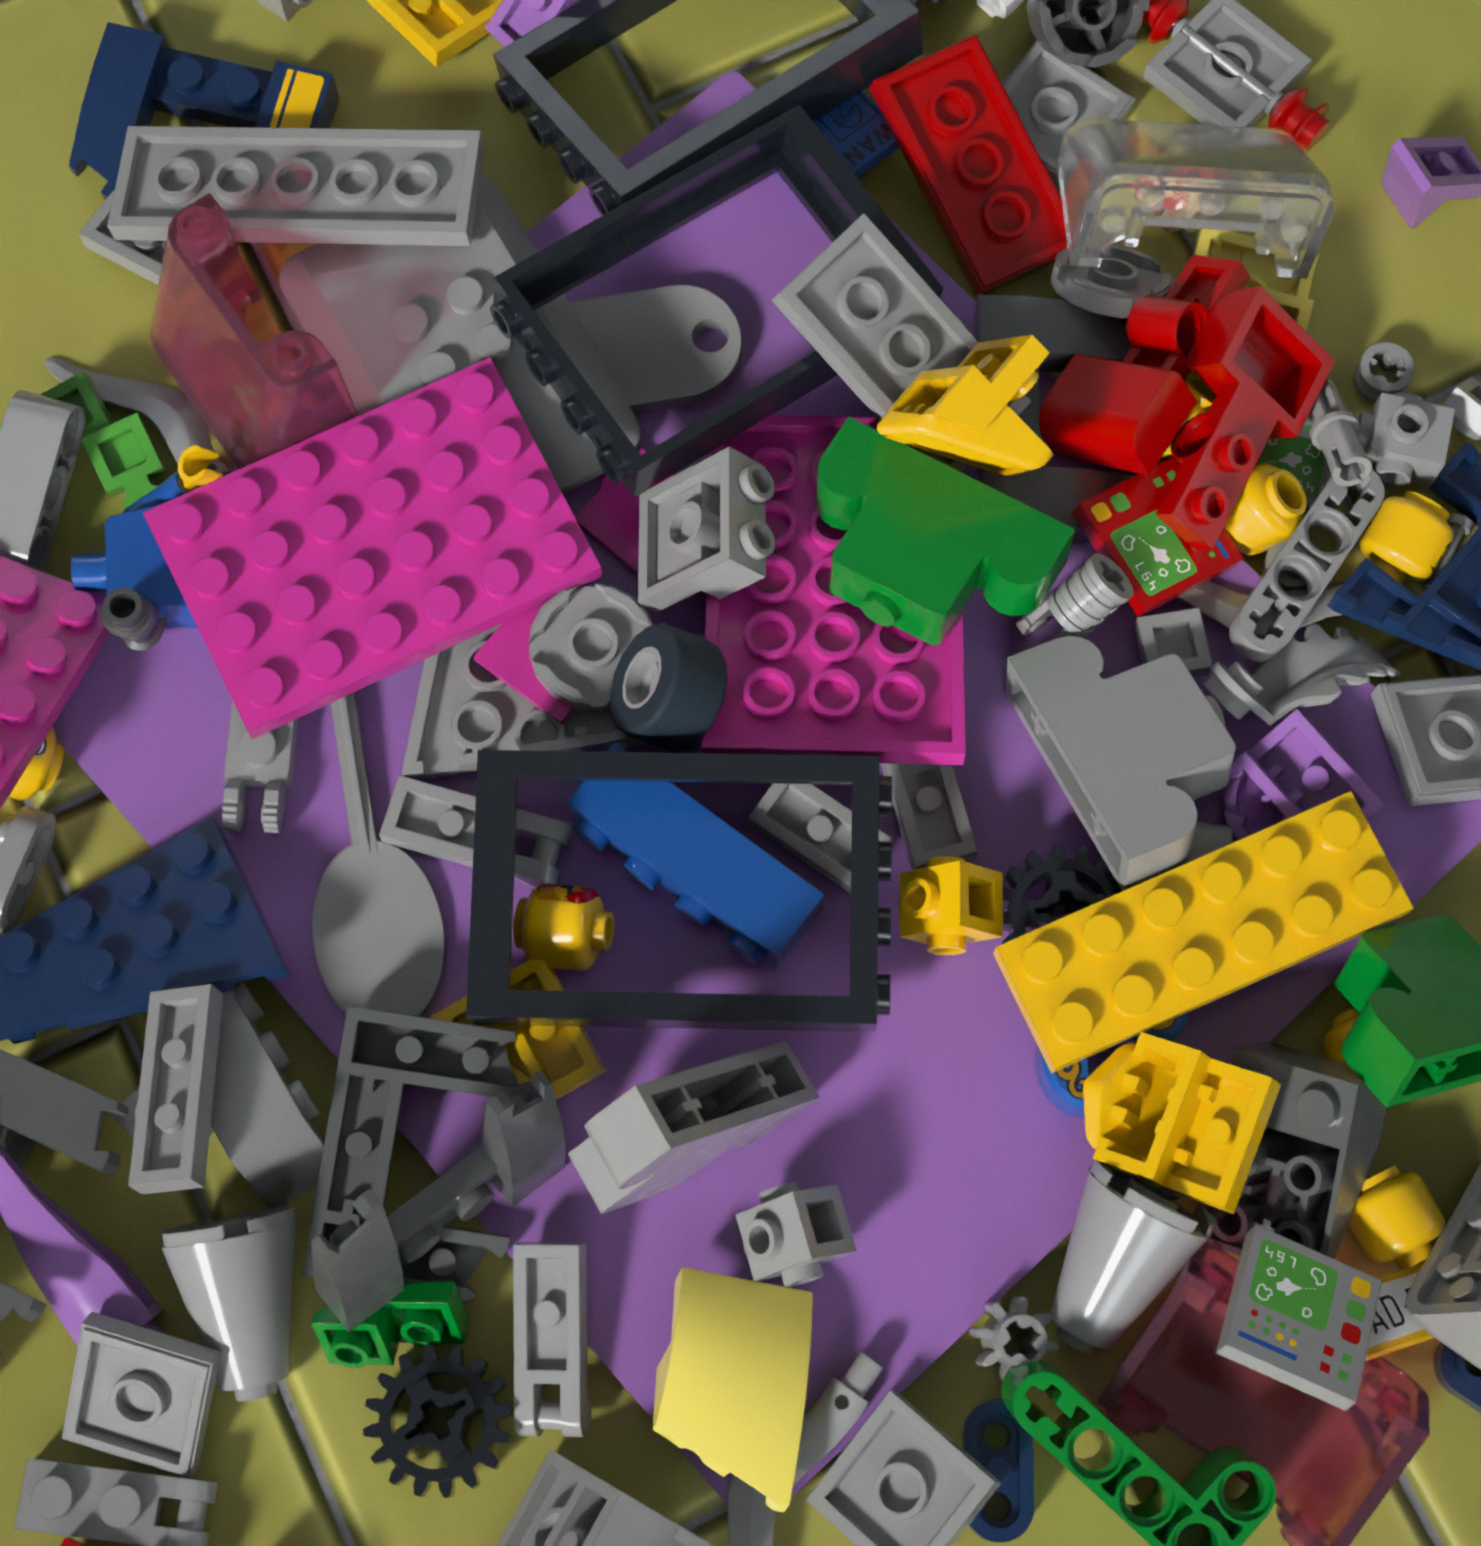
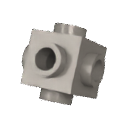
M1381 392L1370 414L1364 412L1359 414V440L1366 455L1370 458L1372 469L1380 476L1384 485L1400 487L1410 484L1428 489L1431 487L1446 463L1455 408L1425 402L1422 397L1412 393L1398 392L1388 394Z
M797 1182L779 1185L759 1193L760 1205L736 1214L744 1250L754 1281L782 1276L784 1287L804 1284L824 1276L822 1264L857 1251L838 1185L799 1190Z

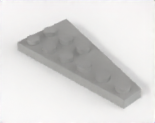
M499 624L424 660L401 776L419 781L477 771L478 750L601 752L609 750L615 742L623 748L650 743L628 736L619 730L612 718L610 708L602 711L575 709L565 723L561 725L474 660V655L501 625ZM693 634L705 639V635Z

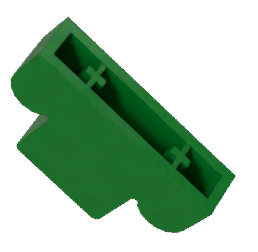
M851 417L846 419L823 453L818 465L815 498L816 511L820 518L829 526L840 530H847L832 554L830 592L860 608L870 620L886 627L895 626L930 645L936 646L944 641L976 589L984 591L983 596L988 604L999 613L1009 616H1022L1034 611L1043 602L1067 563L1075 533L1074 528L903 443L887 439L880 435L877 430Z
M1438 915L1399 925L1388 924L1380 929L1364 932L1334 982L1336 988L1360 1013L1341 1045L1342 1056L1348 1066L1386 1108L1481 1081V946L1449 915Z

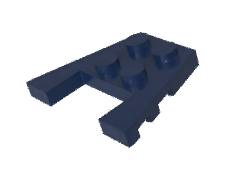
M1467 441L1441 470L1429 489L1478 524L1479 528L1420 597L1416 596L1369 559L1365 558L1334 594L1327 606L1334 612L1481 670V466L1479 465L1481 454L1472 444Z

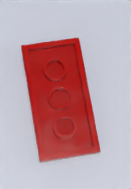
M973 35L873 80L869 90L977 297L978 294L986 295L1054 263L1057 253L1070 245H1080L1079 250L1085 245L1075 222L977 35Z

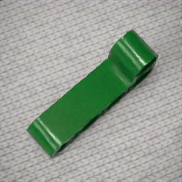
M1041 1360L1038 1362L1030 1361L1020 1364L1018 1367L1012 1366L1002 1380L1001 1395L1003 1403L1018 1423L1151 1546H1177V1539L1181 1531L1188 1525L1195 1523L1204 1525V1536L1198 1546H1241L1268 1516L1275 1504L1277 1490L1273 1477L1265 1467L1248 1453L1237 1447L1224 1446L1214 1449L1202 1459L1180 1485L1064 1377ZM1033 1385L1045 1391L1046 1395L1063 1411L1056 1422L1037 1404L1030 1403L1029 1399L1025 1396L1028 1389ZM1101 1429L1104 1437L1100 1450L1092 1457L1085 1459L1076 1458L1073 1449L1077 1437L1085 1430ZM1248 1471L1250 1480L1245 1493L1238 1498L1224 1499L1223 1489L1227 1478L1234 1472ZM1138 1477H1153L1154 1487L1150 1497L1141 1504H1126L1125 1494L1129 1484Z

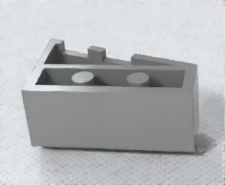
M243 982L236 986L235 990L223 993L211 1126L230 1161L269 1208L281 1207L317 1186L325 1140L312 1120L320 1112L308 1091L299 1079L291 1084L283 1071L284 1068L292 1063L272 1030L262 1035L254 1022L263 1017L264 1014L249 988Z

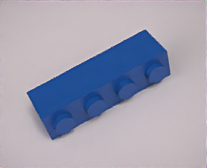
M616 742L608 750V752H628ZM584 780L567 801L570 818L575 822L571 829L583 842L599 852H602L606 846L626 860L623 868L632 878L650 890H654L657 884L662 886L678 898L674 905L680 913L701 928H706L709 923H712L730 937L726 943L728 947L741 959L754 967H758L763 961L776 971L823 909L824 894L671 782Z

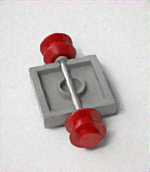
M1149 0V11L1143 12L1141 25L1145 23L1151 28L1149 42L1156 44L1170 38L1172 40L1146 64L1143 75L1144 79L1232 148L1266 113L1270 115L1268 118L1267 135L1270 138L1281 132L1291 138L1288 146L1289 153L1296 152L1301 146L1309 151L1320 141L1331 124L1325 118L1329 110V104L1324 103L1316 108L1306 103L1309 93L1307 87L1288 92L1307 73L1312 59L1236 0H1211L1192 20L1187 18L1189 0Z

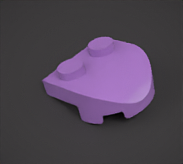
M1296 709L1248 752L1244 751L1233 763L1229 781L1225 787L1224 816L1227 825L1231 826L1233 836L1238 841L1350 791L1367 822L1387 805L1299 709Z

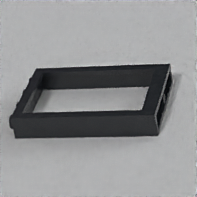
M582 0L494 53L493 57L500 77L494 85L499 98L507 110L512 114L520 111L525 117L527 127L535 141L543 149L551 146L557 153L558 161L567 177L574 184L582 181L586 185L595 207L603 216L799 104L812 121H816L870 87L873 80L899 69L923 54L920 12L909 0H839L862 23L860 26L629 169L620 162L551 86L547 79L677 0Z
M800 104L494 277L493 305L490 306V311L497 327L506 338L511 339L515 337L526 351L525 359L534 378L544 387L549 384L562 400L561 409L570 427L579 435L587 434L598 449L596 455L604 473L613 483L621 481L633 498L836 377L838 374L817 351H814L640 455L534 312L536 309L776 172L779 173L831 242L840 236L862 214H865L939 298L941 297L944 289Z
M478 750L466 1017L475 1025L875 1032L877 1015H890V974H877L878 948H890L891 907H878V881L891 882L892 843L891 841H879V816L892 815V776H879L880 756ZM518 779L852 785L849 996L510 990Z

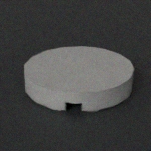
M1110 243L1093 244L1091 252L1078 253L1080 245L1077 244L1063 249L1056 255L1050 280L1055 292L1069 303L1092 313L1115 318H1128L1132 306L1142 296L1165 297L1173 284V278L1170 273L1167 272L1161 275L1159 273L1161 264L1156 262L1151 256L1128 247Z
M595 584V587L585 586L578 588L577 585L560 591L542 605L531 625L529 657L536 678L553 697L574 706V709L602 711L610 708V691L614 672L623 652L633 638L646 627L652 625L649 614L638 604V601L632 595L612 585Z

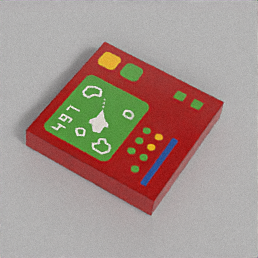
M1174 457L1157 464L1150 475L1139 473L1079 503L1072 511V514L1096 552L1105 555L1116 563L1129 579L1133 588V597L1128 600V603L1137 617L1235 568L1244 559L1225 528H1223L1213 550H1194L1156 516L1181 466V463Z

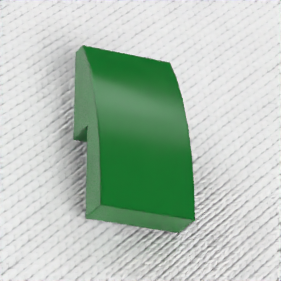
M438 1281L404 1284V1291L349 1333L328 1306L314 1312L311 1325L329 1364L360 1368L365 1365H393L399 1343H411L422 1347L426 1345L434 1346L436 1344H464L470 1321L455 1282Z

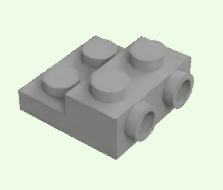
M729 446L639 495V605L657 613L700 591L720 600L766 577V557L774 552L775 539L771 529L765 523V501L774 495V482L764 465Z

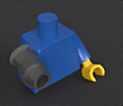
M196 445L185 449L179 458L177 472L158 487L125 508L122 514L111 516L106 520V552L73 555L71 558V576L74 589L84 592L107 590V596L104 599L101 613L103 625L112 635L121 637L125 645L130 649L142 651L152 648L160 641L165 626L198 628L143 512L223 477L222 473L207 469L213 460L218 459V452Z

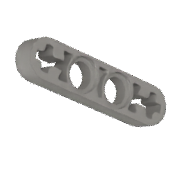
M1355 463L1363 481L1351 486L1360 494L1357 497V502L1345 515L1336 510V508L1347 495L1350 486H1339L1331 477L1322 487L1305 512L1296 530L1283 544L1231 621L1229 639L1234 649L1242 657L1259 662L1270 660L1292 639L1383 502L1385 497L1384 484L1380 476L1373 469L1370 475L1366 477L1362 474L1359 465ZM1321 526L1328 529L1336 539V551L1323 552L1317 549L1309 539V528ZM1284 570L1297 573L1306 584V596L1292 597L1286 594L1278 583V573ZM1271 608L1279 613V615L1274 619L1267 630V636L1262 640L1253 632L1256 628V623Z

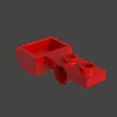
M1192 255L1165 297L1145 295L1139 298L1132 306L1127 319V336L1131 348L1123 361L1084 354H1075L1044 399L1039 414L1041 436L1054 455L1144 475L1151 474L1197 403V400L1184 382L1190 371L1185 365V360L1216 304L1231 292L1244 288L1251 278L1241 261Z
M1261 286L1238 289L1220 300L1207 317L1185 360V365L1216 394V397L1208 412L1191 418L1180 428L1174 437L1171 453L1181 463V466L1156 516L1194 550H1213L1268 439L1298 437L1335 363V360Z

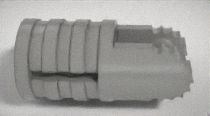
M1095 553L1085 562V566L1077 569L1071 578H1067L1060 587H1056L1034 611L1026 614L1015 625L1022 635L1026 636L1039 631L1050 619L1055 617L1064 629L1053 639L1065 636L1085 638L1094 631L1096 625L1101 624L1107 618L1108 614H1112L1120 605L1125 604L1133 597V588L1125 573L1116 563L1105 555Z

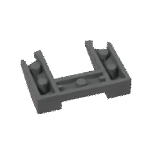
M978 294L974 312L975 339L978 342L1033 335L1050 352L1035 370L1038 374L1039 372H1063L1075 354L1123 361L1131 348L1127 331L1124 327L1127 324L1128 318H1115L1092 313L1062 299ZM1038 377L1034 386L1025 394L1031 400V403L1018 416L1041 439L1039 429L1040 387ZM1049 466L1005 476L978 468V481L1074 528L1075 533L1072 542H1090L1072 514L1076 506L1135 476L1134 474Z
M354 1005L347 1007L302 1276L314 1278L311 1241L317 1235H323L327 1241L333 1243L330 1240L331 1234L345 1222L353 1220L360 1227L359 1212L352 1203L361 1194L371 1188L385 1208L405 1084L494 1097L504 1091L510 1099L518 1094H523L527 1099L530 1081L517 1085L504 1045L518 1040L515 1031ZM446 1224L437 1231L440 1239L427 1253L411 1263H407L404 1258L400 1259L404 1284L454 1281L461 1300L471 1301L476 1292L466 1284V1281L489 1250L502 1258L509 1248L511 1236Z
M0 1049V1143L7 1152L23 1167L35 1142L114 1177L119 1169L121 1156L110 1150H98L103 1118L105 1115H114L119 1118L128 1116L129 1107ZM0 1281V1322L13 1309L16 1310L21 1318L32 1323L42 1315L47 1304Z
M541 1071L534 1074L530 1080L527 1099L523 1094H518L510 1099L502 1091L488 1100L485 1108L481 1146L391 1214L386 1215L382 1202L369 1188L352 1203L359 1212L360 1227L353 1220H349L331 1234L330 1240L333 1243L327 1241L323 1235H317L311 1241L315 1290L348 1333L404 1291L403 1270L400 1259L404 1258L407 1263H411L427 1253L440 1239V1235L437 1233L438 1230L457 1216L462 1221H467L481 1212L493 1200L495 1195L491 1190L495 1187L511 1207H514L565 1168L566 1146L563 1124L552 1085Z

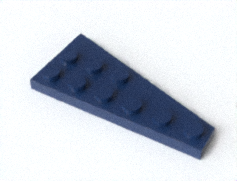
M213 817L206 819L0 936V1041L9 1039L13 1044L37 1039L38 1031L63 1025L73 1030L147 1012L150 992L211 984L224 993L235 990L234 983L263 976L269 981L292 976L222 828Z

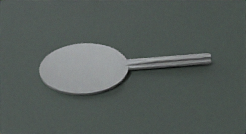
M355 692L330 703L352 845L345 848L332 860L318 885L312 914V938L315 958L329 993L343 1012L347 1013V1007L354 1005L421 1016L433 1000L443 972L445 935L441 911L428 879L415 861L399 848L389 843L377 841Z

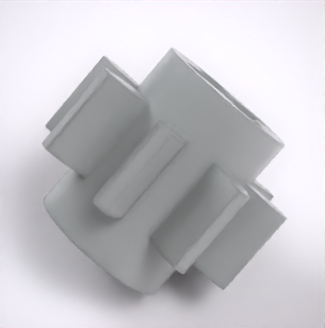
M1014 1296L1010 1302L1009 1313L1005 1312L997 1303L987 1302L984 1304V1307L990 1318L985 1322L983 1328L975 1327L969 1329V1334L976 1338H981V1345L984 1350L976 1358V1364L987 1367L996 1362L1001 1363L999 1370L1000 1381L1003 1380L1007 1371L1012 1366L1018 1367L1020 1364L1030 1361L1038 1362L1045 1354V1351H1057L1059 1348L1058 1344L1047 1340L1044 1328L1050 1323L1053 1318L1052 1315L1043 1312L1033 1316L1027 1315L1028 1300L1026 1297ZM1008 1326L1022 1328L1024 1332L1017 1339V1344L1021 1349L1019 1353L1007 1351L1003 1347L1011 1339L1006 1329Z

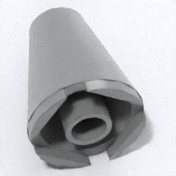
M1094 1160L1088 1170L1050 1312L1053 1317L1052 1320L1059 1326L1056 1335L1069 1346L1084 1353L1091 1354L1095 1347L1106 1350L1110 1349L1211 1237L1217 1224L1216 1218L1201 1204H1198L1194 1213L1191 1214L1180 1206L1179 1198L1181 1195L1141 1182L1111 1167L1109 1169L1107 1165Z
M291 1206L231 1214L229 1218L209 1221V1219L201 1220L160 1232L161 1249L201 1345L222 1351L216 1377L219 1389L221 1391H234L236 1401H248L277 1393L276 1381L282 1380L289 1375L298 1222L294 1207L291 1208Z

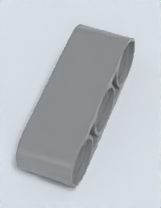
M18 390L11 398L0 429V556L43 571L50 554L82 442L81 438L84 434L85 412L81 406L25 390Z

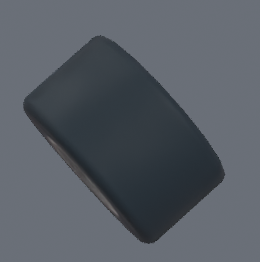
M665 623L646 627L633 638L625 649L614 672L610 691V712L616 727L628 736L670 751L687 750L699 742L714 724L724 700L727 685V666L720 648L706 639Z

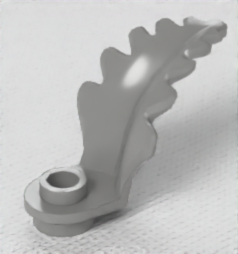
M1312 624L1306 627L1302 642L1292 637L1275 657L1259 662L1253 674H1250L1237 661L1229 669L1217 661L1211 667L1214 674L1204 685L1237 719L1241 720L1252 710L1271 726L1290 711L1331 703L1342 694L1339 685H1362L1370 681L1369 676L1383 677L1392 681L1394 678L1400 677V672L1382 656L1378 649H1372L1365 637L1357 635L1353 639L1346 628L1336 627L1332 639L1319 624Z

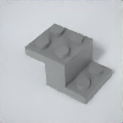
M550 1449L496 1546L714 1545Z

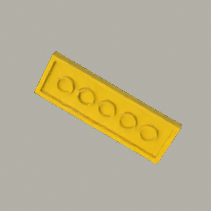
M1350 791L1001 944L995 948L993 955L1051 1074L1140 1035L1141 1032L1144 1033L1356 938L1364 932L1371 931L1405 916L1414 907Z

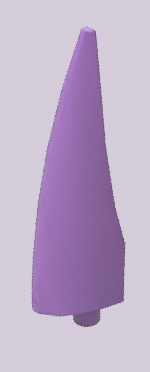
M0 1143V1213L32 1277L76 1345L78 1346L81 1325L91 1311L165 1334L153 1320L164 1309L127 1263L99 1242L49 1198Z

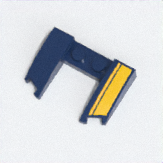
M108 22L83 99L69 167L72 173L78 177L85 170L87 164L108 182L101 190V194L106 200L112 191L115 190L128 126H150L155 110L226 127L330 128L339 102L333 74L276 61L273 72L180 51L169 48L163 34Z

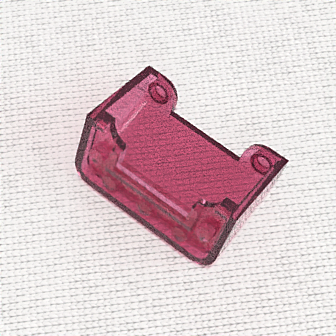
M208 193L179 211L168 226L151 323L150 340L163 365L239 470L358 416V413L337 362L322 342L313 334L302 330L287 331L277 335L261 346L254 338L245 319L246 307L250 301L254 304L262 299V295L257 284L247 272L232 238V227L225 212L211 193Z
M1205 1242L1168 1283L1101 1389L1097 1403L1105 1408V1414L1112 1423L1131 1435H1139L1141 1431L1155 1434L1163 1425L1205 1455H1208L1214 1449L1224 1446L1237 1447L1265 1467L1274 1479L1277 1490L1275 1499L1277 1504L1276 1514L1283 1526L1280 1529V1533L1290 1546H1349L1430 1435L1428 1395L1412 1377L1380 1356L1365 1361L1357 1402L1345 1411L1216 1354L1239 1260L1227 1252L1216 1248L1213 1244ZM1241 1470L1233 1473L1249 1484L1250 1476L1248 1471Z

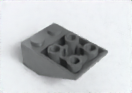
M1273 1042L1236 1048L1232 1065L1272 1077L1281 1084L1234 1214L1206 1205V1209L1216 1218L1217 1224L1211 1237L1204 1244L1240 1256L1246 1233L1256 1224L1335 1259L1379 1146L1386 1107L1347 1063Z

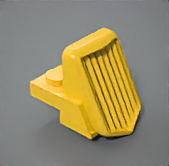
M1033 335L979 342L957 367L921 371L881 418V421L877 424V431L887 439L1005 476L1043 467L1053 456L1052 451L1007 403L1009 401H1017L1034 386L1039 377L1035 370L1050 352Z
M1141 1032L1136 1044L1128 1043L1117 1048L1083 1082L1085 1133L1090 1145L1096 1150L1093 1159L1141 1182L1234 1214L1281 1084L1272 1077L1211 1059L1200 1050Z

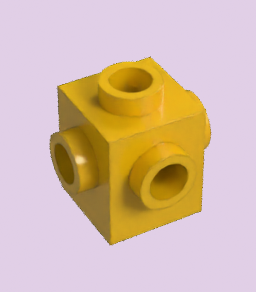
M952 856L933 857L926 861V868L900 873V937L927 944V952L935 955L962 954L966 952V944L1003 937V873L971 864L963 858Z

